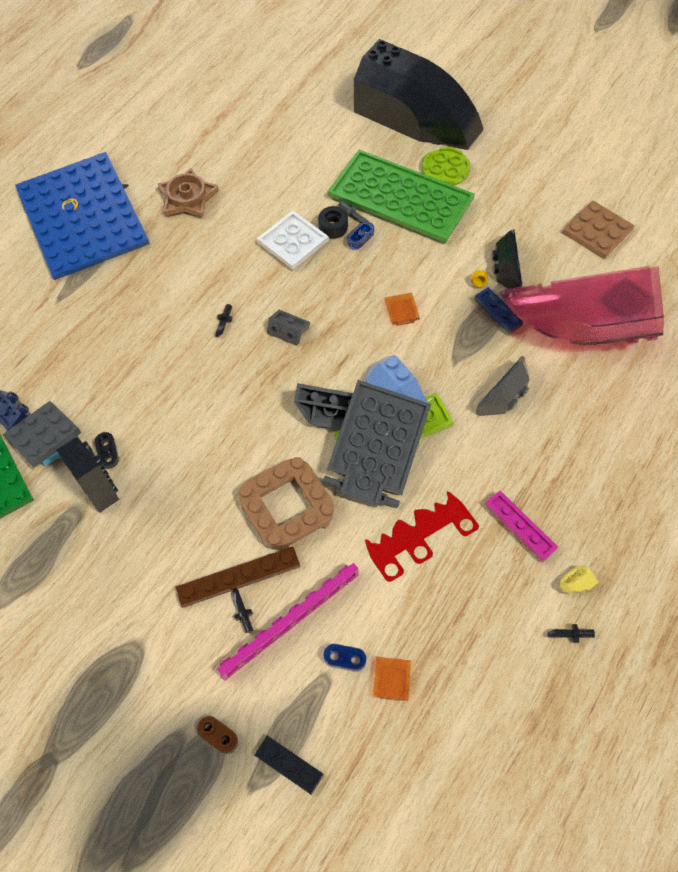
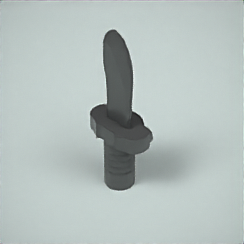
M344 201L339 202L338 206L344 209L348 216L353 215L359 221L369 224L366 218L356 212V207H350Z

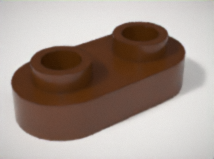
M206 716L198 723L197 731L201 738L221 753L230 754L238 747L239 741L235 732L216 718ZM212 724V729L208 732L205 731V726ZM225 737L230 738V742L227 745L222 743Z

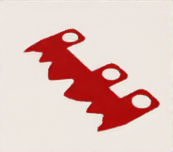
M447 491L448 499L446 505L437 502L434 504L435 512L428 509L414 510L415 526H411L399 519L393 527L392 537L384 533L381 534L380 544L372 543L365 539L369 555L386 581L391 582L403 575L404 569L395 557L401 552L407 550L417 564L430 559L433 556V552L424 539L448 524L453 523L462 536H468L478 530L479 525L465 505L452 493ZM463 519H469L473 523V528L465 531L460 527V522ZM422 546L426 548L427 555L425 558L420 559L415 556L414 550L416 547ZM388 564H395L397 566L398 573L395 576H388L385 573V567Z

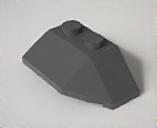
M524 356L519 358L478 404L476 415L505 414L509 409H514L520 396L524 397L527 394L530 378Z
M297 383L294 403L309 424L341 430L353 393Z

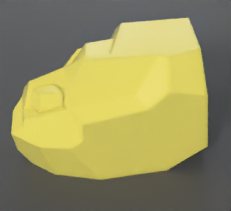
M585 565L574 568L561 579L560 588L568 594L583 593L584 591L592 590L599 582L593 572Z

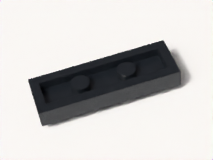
M268 735L254 754L256 758L310 795L313 794L324 776L322 772Z

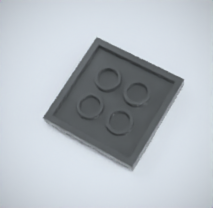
M49 401L3 435L26 461L35 468L54 454L58 448L81 434V431L64 413Z

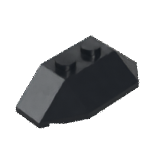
M511 229L496 243L495 250H492L491 258L492 261H495L493 274H496L497 282L516 295H520L523 283L515 229Z

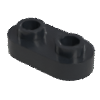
M109 432L98 434L95 438L97 456L106 469L113 468L119 462L115 439Z

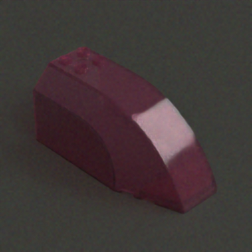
M650 266L551 281L549 286L542 287V284L539 283L500 291L506 304L524 323L539 333L562 342L596 345L625 341L629 344L639 342L638 339L642 338L652 341L657 340L658 336H663L664 314L659 267L650 268Z

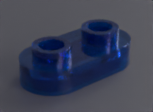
M368 221L361 222L347 236L348 246L352 249L361 248L374 235V225Z
M339 644L328 645L323 654L324 661L328 666L353 672L361 671L367 661L363 650ZM334 653L339 656L336 660L331 659V655ZM358 658L360 662L353 664L352 659Z

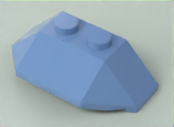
M396 355L386 356L371 364L365 377V382L427 402L417 379Z

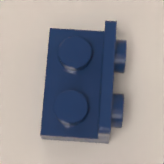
M0 390V423L8 431L31 413L29 408L18 400L19 396L12 391L5 392Z

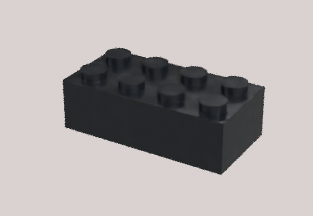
M77 436L56 450L99 513L120 500L116 494L119 490L114 485L101 460L93 453L87 441L82 443Z

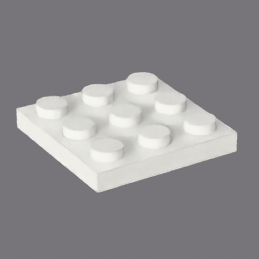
M291 211L257 238L258 244L292 270L329 241L326 234L295 211Z

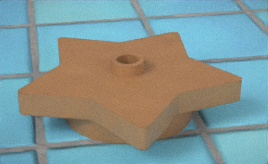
M192 168L183 174L176 175L170 181L158 183L159 190L166 198L163 209L164 216L187 212L203 217L205 202L219 191L218 185L204 182L195 174Z

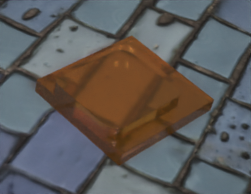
M412 293L385 297L392 325H405L414 323L415 320H420Z
M376 657L373 697L385 700L408 701L411 660Z

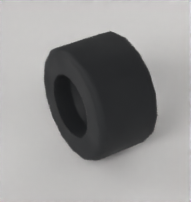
M337 206L324 208L318 216L319 230L330 239L344 236L348 230V215L346 211Z

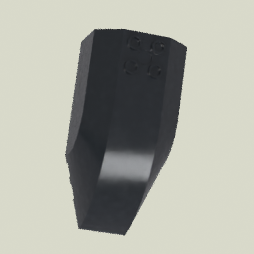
M378 39L362 57L354 77V113L419 142L427 140L434 142L436 145L444 143L448 144V147L468 150L483 132L482 121L470 97L451 75L435 63L381 39Z

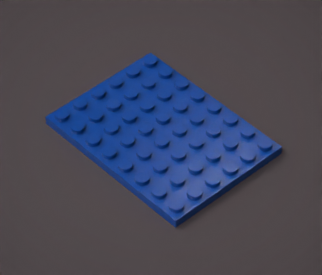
M106 152L15 184L54 280L150 244ZM68 199H76L78 201V207L75 210H73V203L65 202L66 204L64 205L63 209V202Z

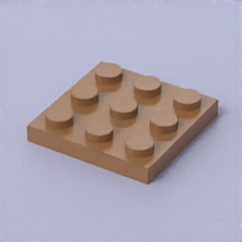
M592 200L563 229L562 233L605 259L633 230L635 225Z

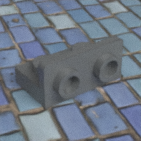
M279 309L269 317L267 333L298 345L300 344L301 335L309 329L310 322Z

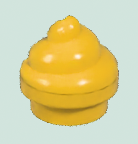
M476 270L471 275V283L476 287H483L488 282V275L484 270Z

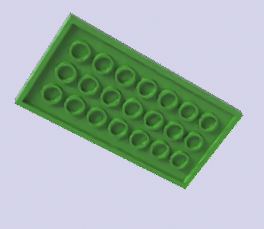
M360 149L328 191V196L344 201L346 204L443 243L448 241L475 196L472 192Z

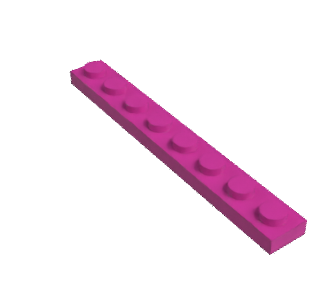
M354 563L350 566L345 565L342 567L336 577L327 579L318 591L310 592L306 596V600L300 605L297 603L292 606L289 613L283 618H277L268 630L260 631L255 636V640L249 645L248 643L242 645L237 650L238 653L232 658L224 659L217 669L223 679L226 681L358 577V567Z

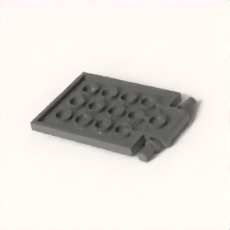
M358 380L327 471L345 476V479L338 478L337 480L325 476L322 483L335 487L336 490L340 491L339 495L374 507H377L378 504L383 506L386 504L398 508L400 501L387 497V494L382 493V491L386 490L402 496L431 404Z

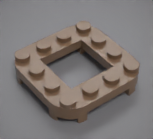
M300 457L281 462L248 480L239 489L242 509L247 514L262 543L267 548L275 550L287 549L291 544L322 527L324 529L327 528L334 515V505L330 495L311 466ZM293 480L298 484L312 508L278 527L261 497Z

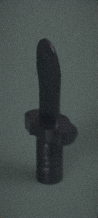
M226 304L223 314L217 315L220 323L215 337L221 336L226 323L232 322L233 318L229 316L232 310V305Z
M235 589L233 600L239 612L234 615L235 620H241L245 633H250L254 630L249 619L253 612L251 609H245L239 590Z
M572 624V630L554 629L547 633V637L572 638L573 643H579V638H595L594 629H578L577 624Z

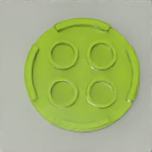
M440 147L438 150L428 152L422 162V172L427 176L454 186L462 183L468 177L470 160L458 149Z

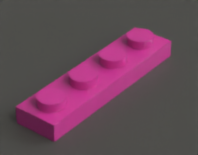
M500 490L485 502V506L542 562L558 549V546Z

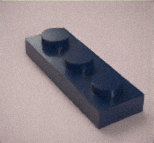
M489 287L475 295L474 300L508 334L523 326L524 321Z

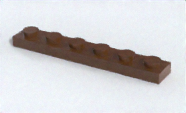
M293 546L176 586L180 605L184 608L300 567V563Z

